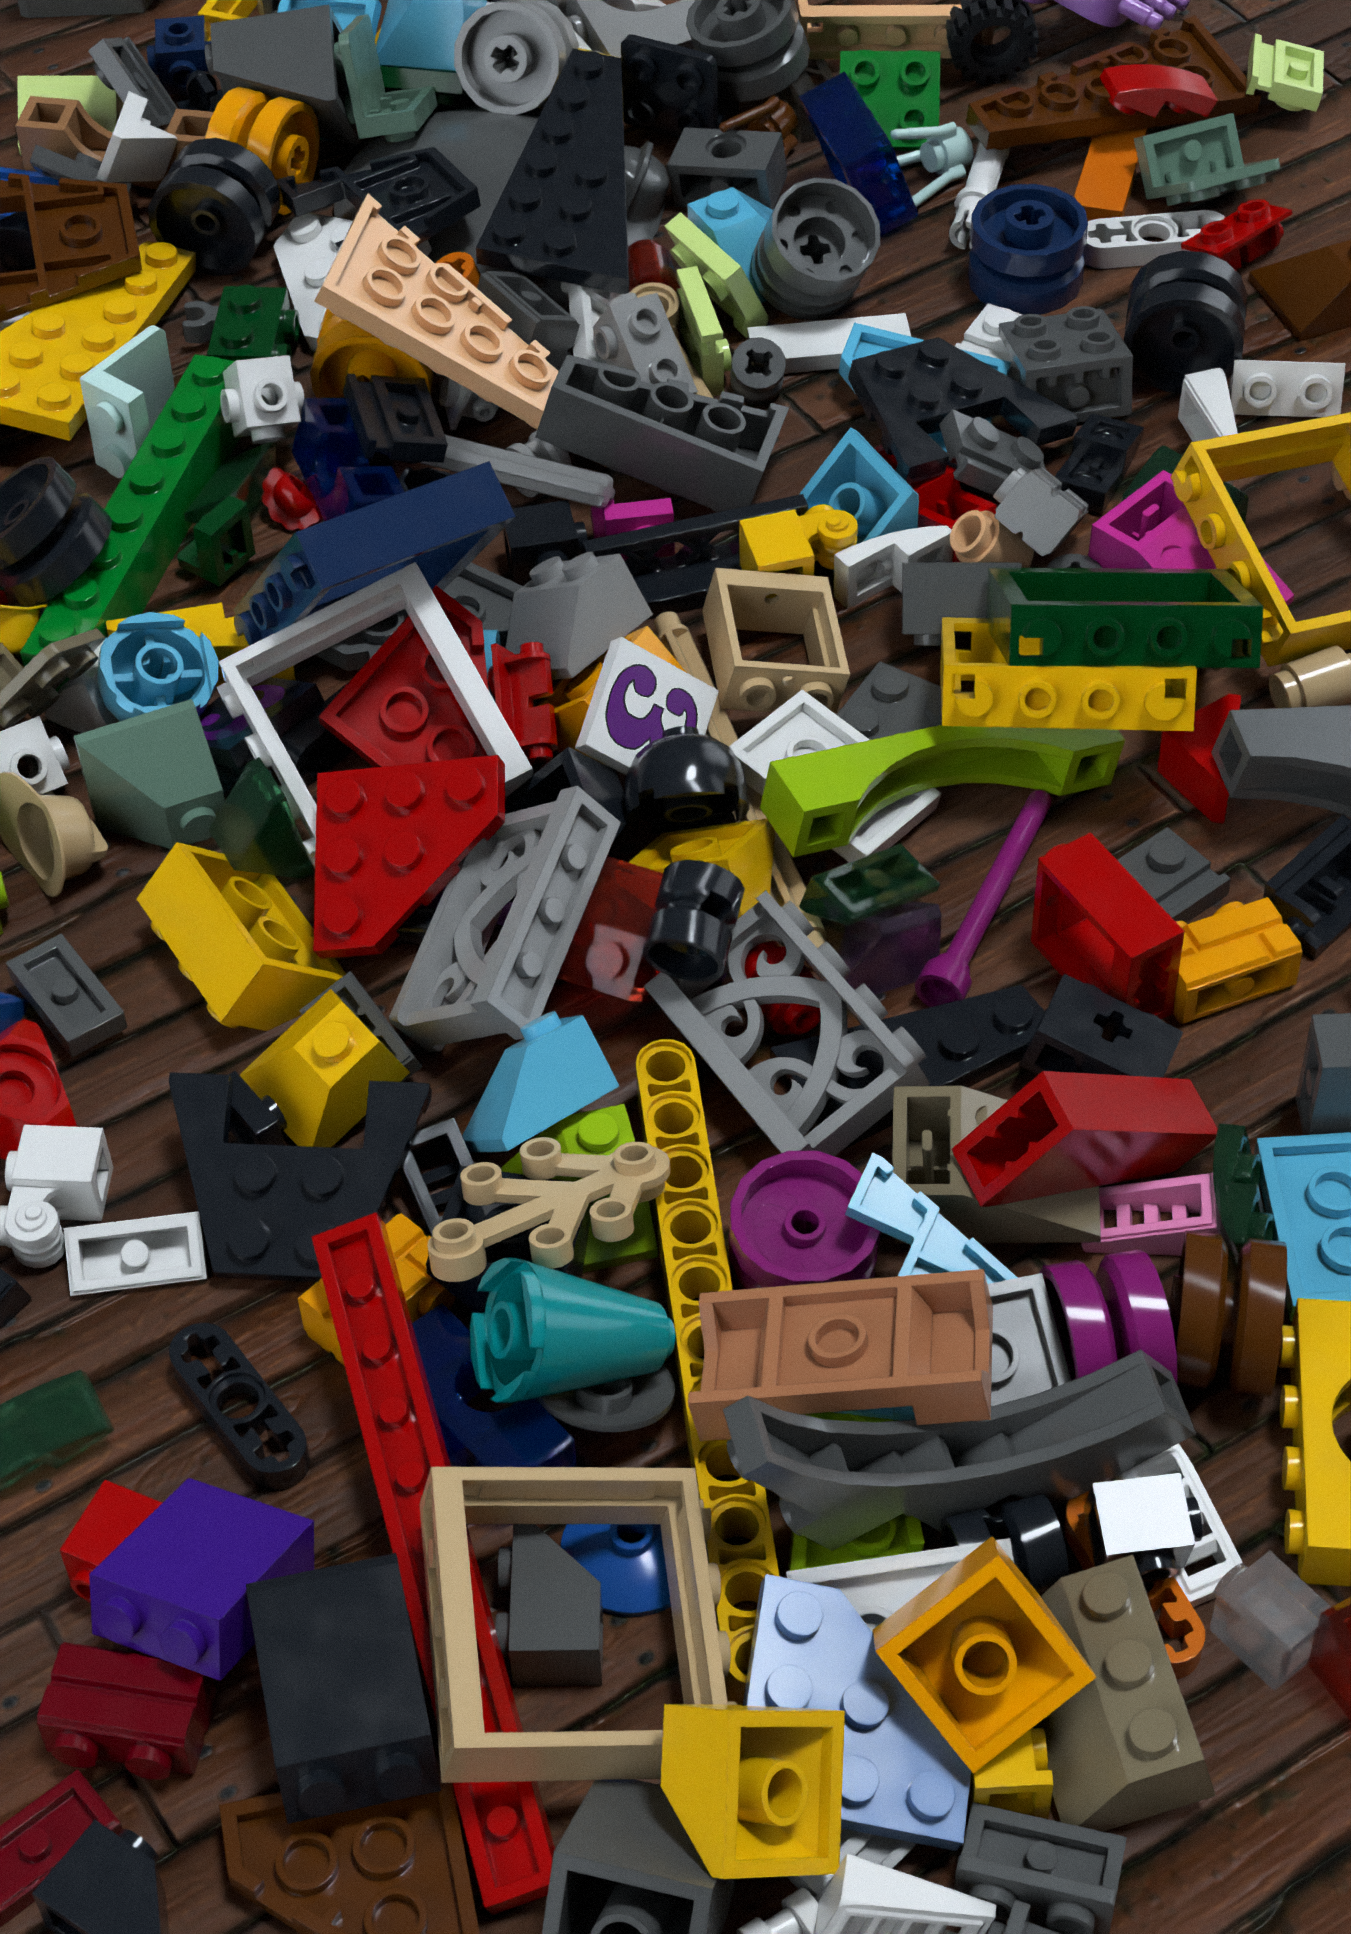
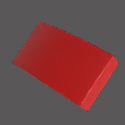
M1151 64L1120 65L1104 68L1099 76L1110 95L1109 102L1118 110L1129 115H1135L1136 111L1155 118L1163 104L1180 114H1187L1190 110L1208 117L1218 101L1203 76L1174 67Z

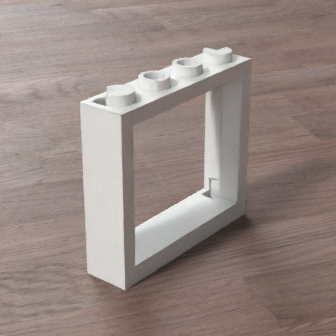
M416 562L219 661L225 683L217 686V690L231 717L234 719L243 714L253 734L245 737V741L259 768L264 770L272 766L282 786L273 791L287 819L291 823L300 818L311 838L302 842L314 868L317 805L255 695L252 686L403 609L407 611L487 755H499L505 763V798L533 776L531 764Z

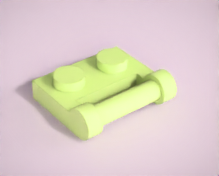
M681 212L665 225V228L675 244L670 250L671 255L681 268L698 267L709 297L733 318L734 327L747 338V327L766 326L768 322L767 313L742 267Z

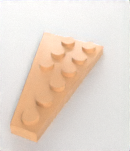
M367 194L314 302L327 308L337 317L348 320L378 337L386 345L397 348L422 362L434 372L444 375L473 391L483 400L496 404L538 430L551 387L559 372L546 360L550 352L536 339L529 345L508 327L513 319L450 264H435L416 247L420 238L406 226L397 231L378 214L382 205L371 195Z

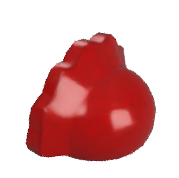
M274 467L270 470L262 483L264 491L262 502L268 507L271 519L277 523H282L289 531L303 530L321 523L323 520L320 511L321 504L308 487L293 474L286 473L280 468Z

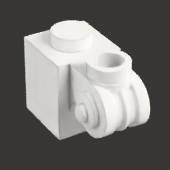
M47 1125L23 1126L18 1151H10L6 1159L5 1184L7 1190L11 1191L8 1205H0V1246L12 1248L16 1259L23 1265L32 1268H44L56 1263L63 1256L66 1248L60 1220L102 1221L113 1172V1164L103 1128Z

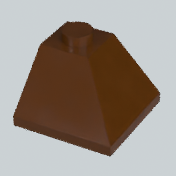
M1351 239L1249 271L1248 280L1299 342L1351 327Z

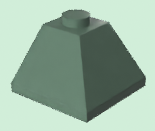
M192 699L74 735L89 803L97 828L168 849H172L176 842L190 845L231 831L223 789Z

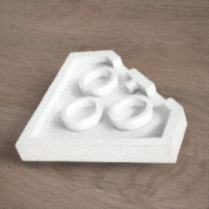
M309 212L299 217L295 216L273 247L294 308L298 310L299 322L310 350L316 351L320 324L326 308L314 302L337 255L335 243L344 240L353 220ZM428 240L417 246L426 256L432 250Z

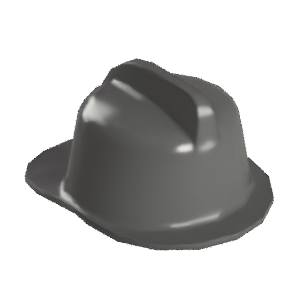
M649 141L640 149L624 146L628 248H639L651 242L658 231L669 188V173L665 166L652 155L653 143Z

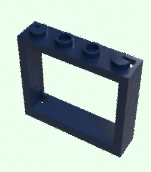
M490 461L295 532L233 609L235 613L234 625L238 637L245 635L250 646L414 562L417 563L431 590L436 585L444 590L516 517Z

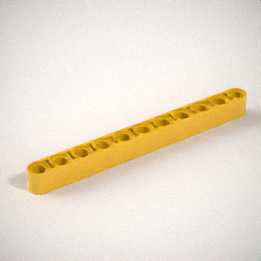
M660 1039L644 1046L637 1055L638 1109L643 1142L664 1151L670 1161L671 1171L668 1179L665 1181V1189L658 1197L652 1199L668 1313L675 1327L674 1353L691 1468H695L699 1499H703L704 1508H711V1531L709 1539L705 1543L708 1563H716L718 1565L721 1578L720 1601L715 1609L718 1631H726L730 1641V1669L727 1677H724L727 1701H735L737 1705H743L747 1676L742 1672L748 1669L757 1609L741 1611L733 1606L742 1601L758 1603L760 1584L766 1574L779 1576L765 1487L752 1480H745L736 1471L727 1451V1441L730 1439L700 1441L688 1406L689 1392L701 1390L704 1359L699 1357L704 1356L705 1353L699 1301L692 1299L699 1298L700 1293L729 1291L733 1289L695 1058L691 1049L684 1043L674 1039ZM687 1242H698L694 1244H686ZM725 1474L740 1477L738 1480L731 1482L715 1479ZM732 1537H744L751 1540L743 1545H730L724 1542Z

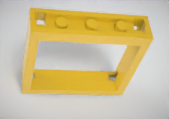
M1351 412L1191 442L1170 477L1176 496L1184 503L1197 529L1200 543L1208 550L1217 569H1225L1263 605L1261 654L1268 667L1288 663L1335 645L1343 650L1351 649V610L1296 622L1223 482L1332 461L1351 495Z
M942 617L940 661L942 726L1194 731L1196 666H1009L989 632L987 618ZM954 631L971 632V649H955ZM1019 636L1020 655H1039L1040 638H1024ZM961 681H974V692H961Z

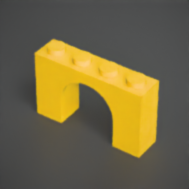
M1297 1298L1292 1325H1283L1278 1359V1366L1280 1368H1290L1291 1385H1283L1281 1389L1280 1425L1281 1428H1292L1293 1447L1285 1446L1283 1452L1282 1485L1284 1490L1295 1491L1296 1510L1287 1509L1284 1530L1286 1554L1298 1555L1299 1583L1351 1586V1461L1343 1453L1333 1431L1334 1423L1341 1416L1351 1411V1301Z

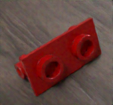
M1263 199L1246 201L1238 206L1237 211L1224 219L1204 225L1200 233L1181 243V249L1206 252L1226 261L1236 271L1242 267L1241 260L1249 263L1280 244V239L1284 235L1280 222L1291 216L1292 210L1270 205L1268 201Z
M540 642L521 644L519 646L520 654H514L499 644L494 643L491 644L493 666L489 668L488 681L491 692L495 697L496 705L532 768V763H548L553 759V751L558 749L554 706L548 703L534 707L533 700L553 695L550 654L544 652L543 644Z

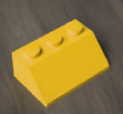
M176 842L137 897V901L152 921L150 926L153 932L168 944L179 960L178 967L182 974L194 982L207 1001L206 1007L210 1015L227 1027L237 1028L238 1026L269 1031L302 1015L299 1011L346 975L335 958L321 959L313 952V927L267 864Z

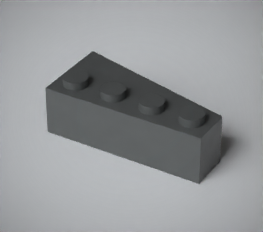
M567 355L551 387L535 438L553 444L561 450L575 453L605 465L613 471L627 474L657 486L665 492L679 495L709 507L715 512H721L751 505L789 407L770 403L767 411L744 406V396L722 391L719 399L690 393L689 383L668 378L667 382L651 384L641 381L638 371Z

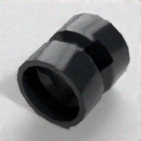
M699 860L672 862L664 868L655 903L657 912L651 916L643 945L642 955L647 963L662 973L687 981L704 982L721 976L724 972L733 936L730 930L736 926L745 887L741 880L729 870L716 864Z
M1044 1494L1004 1503L1001 1505L997 1517H992L983 1508L941 1519L942 1548L985 1542L991 1536L995 1540L1010 1538L1014 1564L1038 1594L1045 1593L1060 1578L1069 1575V1563L1061 1527L1049 1499Z

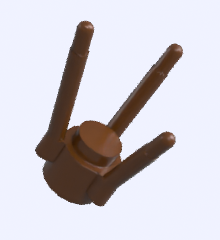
M776 96L770 97L760 106L722 122L719 126L720 131L727 132L749 123L744 131L782 132L785 159L788 153L798 145L797 139L792 135L797 130V115L788 103L779 100Z

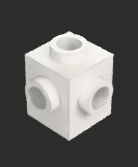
M290 355L236 360L223 371L226 389H222L220 394L221 411L225 422L232 423L234 438L252 436L253 444L277 442L286 438L285 432L301 422L300 415H303L305 410V398L300 382H294Z
M40 716L0 731V773L14 772L24 779L39 795H55L54 789L68 784L63 773L70 769L66 751L56 735L48 737ZM20 758L29 765V775L27 778L23 777L18 771L17 764Z

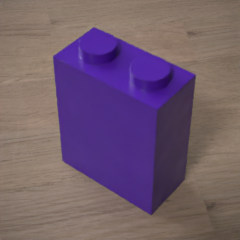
M188 1478L89 1574L92 1634L221 1681L255 1644L246 1584L314 1570V1520Z

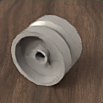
M501 0L477 9L463 23L455 42L454 67L462 88L477 105L494 113L519 115L546 104L572 49L579 48V43L572 23L557 6L545 0Z

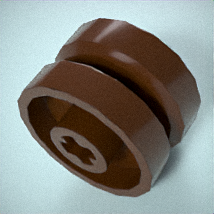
M1185 1231L1178 1275L1173 1276L1169 1304L1177 1354V1387L1206 1390L1215 1378L1220 1347L1228 1348L1227 1381L1233 1393L1270 1398L1276 1378L1284 1319L1287 1280L1286 1243L1249 1238L1240 1250L1235 1281L1227 1280L1228 1247L1222 1235Z

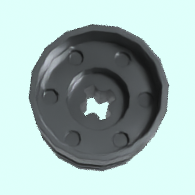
M811 178L795 183L780 196L752 253V276L760 294L776 310L793 318L818 320L836 314L851 300L861 279L864 278L880 246V223L872 205L857 189L836 179Z

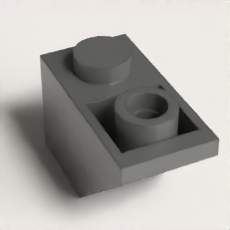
M513 1524L512 1547H499L498 1555L499 1591H511L510 1612H497L496 1633L503 1658L510 1659L513 1687L603 1686L604 1617L601 1583L536 1524Z

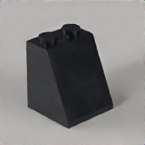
M393 1553L246 1584L275 1768L287 1823L300 1822L441 1791L397 1554Z

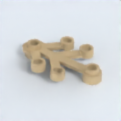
M539 1137L525 1142L520 1148L523 1174L533 1180L502 1178L500 1167L490 1162H479L469 1165L460 1174L463 1198L467 1203L477 1206L489 1205L494 1202L518 1203L521 1205L475 1225L469 1220L461 1218L448 1219L436 1225L432 1232L433 1235L427 1244L431 1271L438 1279L448 1282H460L474 1278L486 1268V1247L550 1220L548 1224L535 1228L529 1235L532 1262L551 1269L562 1267L568 1264L574 1257L572 1242L589 1203L610 1194L609 1198L595 1202L590 1208L592 1233L595 1238L605 1242L623 1240L634 1231L633 1214L637 1204L652 1200L664 1191L665 1181L668 1179L671 1171L669 1157L664 1151L652 1147L645 1142L625 1143L610 1155L561 1153V1146L557 1140ZM555 1176L582 1178L575 1182L546 1180Z

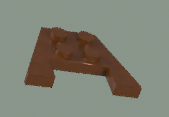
M9 173L8 181L0 180V214L27 212L36 269L0 274V322L142 271L127 184L60 178L59 186L30 183L29 175Z

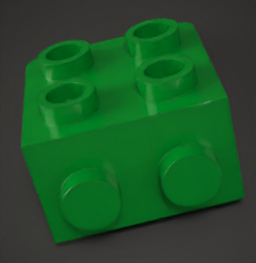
M840 51L838 140L840 147L844 150H920L921 145L927 139L894 140L891 138L890 133L894 129L939 126L940 51Z

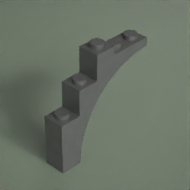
M1351 705L1229 711L1211 754L1230 798L1281 800L1320 807L1351 817Z
M1142 1350L1136 1351L1091 1374L1046 1391L991 1406V1420L917 1425L916 1420L886 1422L825 1420L783 1411L751 1396H746L723 1409L731 1439L727 1441V1451L736 1471L745 1480H752L780 1497L779 1506L783 1518L798 1536L803 1535L830 1551L836 1550L903 1513L908 1517L914 1516L941 1532V1519L985 1509L1009 1495L1025 1499L1044 1494L1049 1499L1053 1509L1067 1503L1069 1499L1076 1498L1090 1491L1092 1483L1107 1482L1196 1435L1172 1372Z

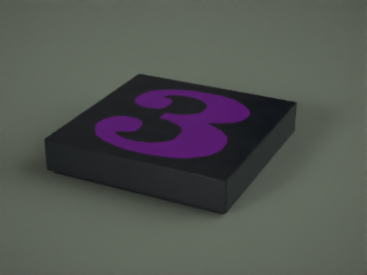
M270 677L252 686L279 738L324 702L316 683ZM221 696L206 707L199 719L214 764L241 768L254 758L245 741V737L253 734L244 715L242 714L233 719Z

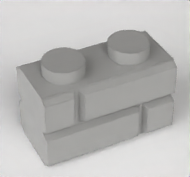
M1021 467L1017 471L1014 470L993 495V498L1000 502V505L995 509V518L1014 534L1021 531L1023 533L1022 540L1041 556L1051 554L1063 544L1086 516L1089 505L1070 489L1062 491V482L1043 467L1026 472Z

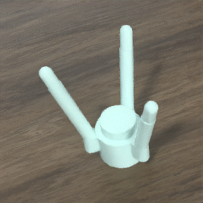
M955 122L935 127L894 129L890 133L891 138L894 140H927L921 145L920 150L855 169V177L862 178L922 161L927 171L942 174L888 215L890 222L898 221L949 183L966 177L964 167L970 165L973 160V145L967 132L962 127L956 126Z

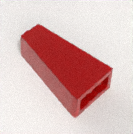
M1042 1071L951 1150L980 1207H992L1175 1172L1221 1134L1190 1079Z

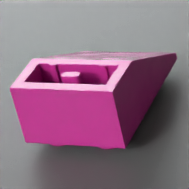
M1165 470L1161 471L1092 524L1088 556L1096 560L1102 568L1217 569L1208 550L1200 543L1197 529L1184 503L1175 494L1173 482L1170 478L1172 474ZM1264 560L1288 606L1294 600V593Z

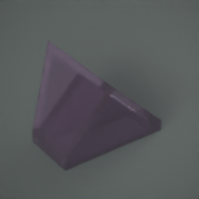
M897 900L842 918L845 932L838 954L851 970L843 978L854 990L864 983L876 995L914 983L926 962L940 955L942 915L939 904Z

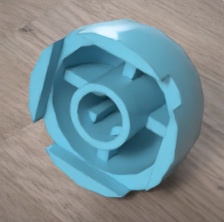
M148 612L127 617L118 624L117 630L109 635L108 639L106 637L100 648L97 686L105 707L119 721L192 699L200 717L213 696L218 682L219 660L211 641L202 632L200 637H198L192 630L184 627L185 620L172 614Z

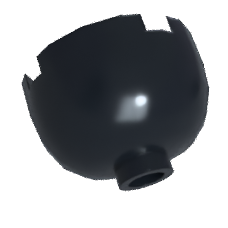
M678 726L665 730L662 733V738L649 743L636 754L625 777L626 819L630 826L636 829L639 826V819L651 822L652 833L654 834L721 825L720 816L735 811L737 822L744 818L750 809L747 782L739 759L729 746L711 736L699 734L698 729L694 727Z

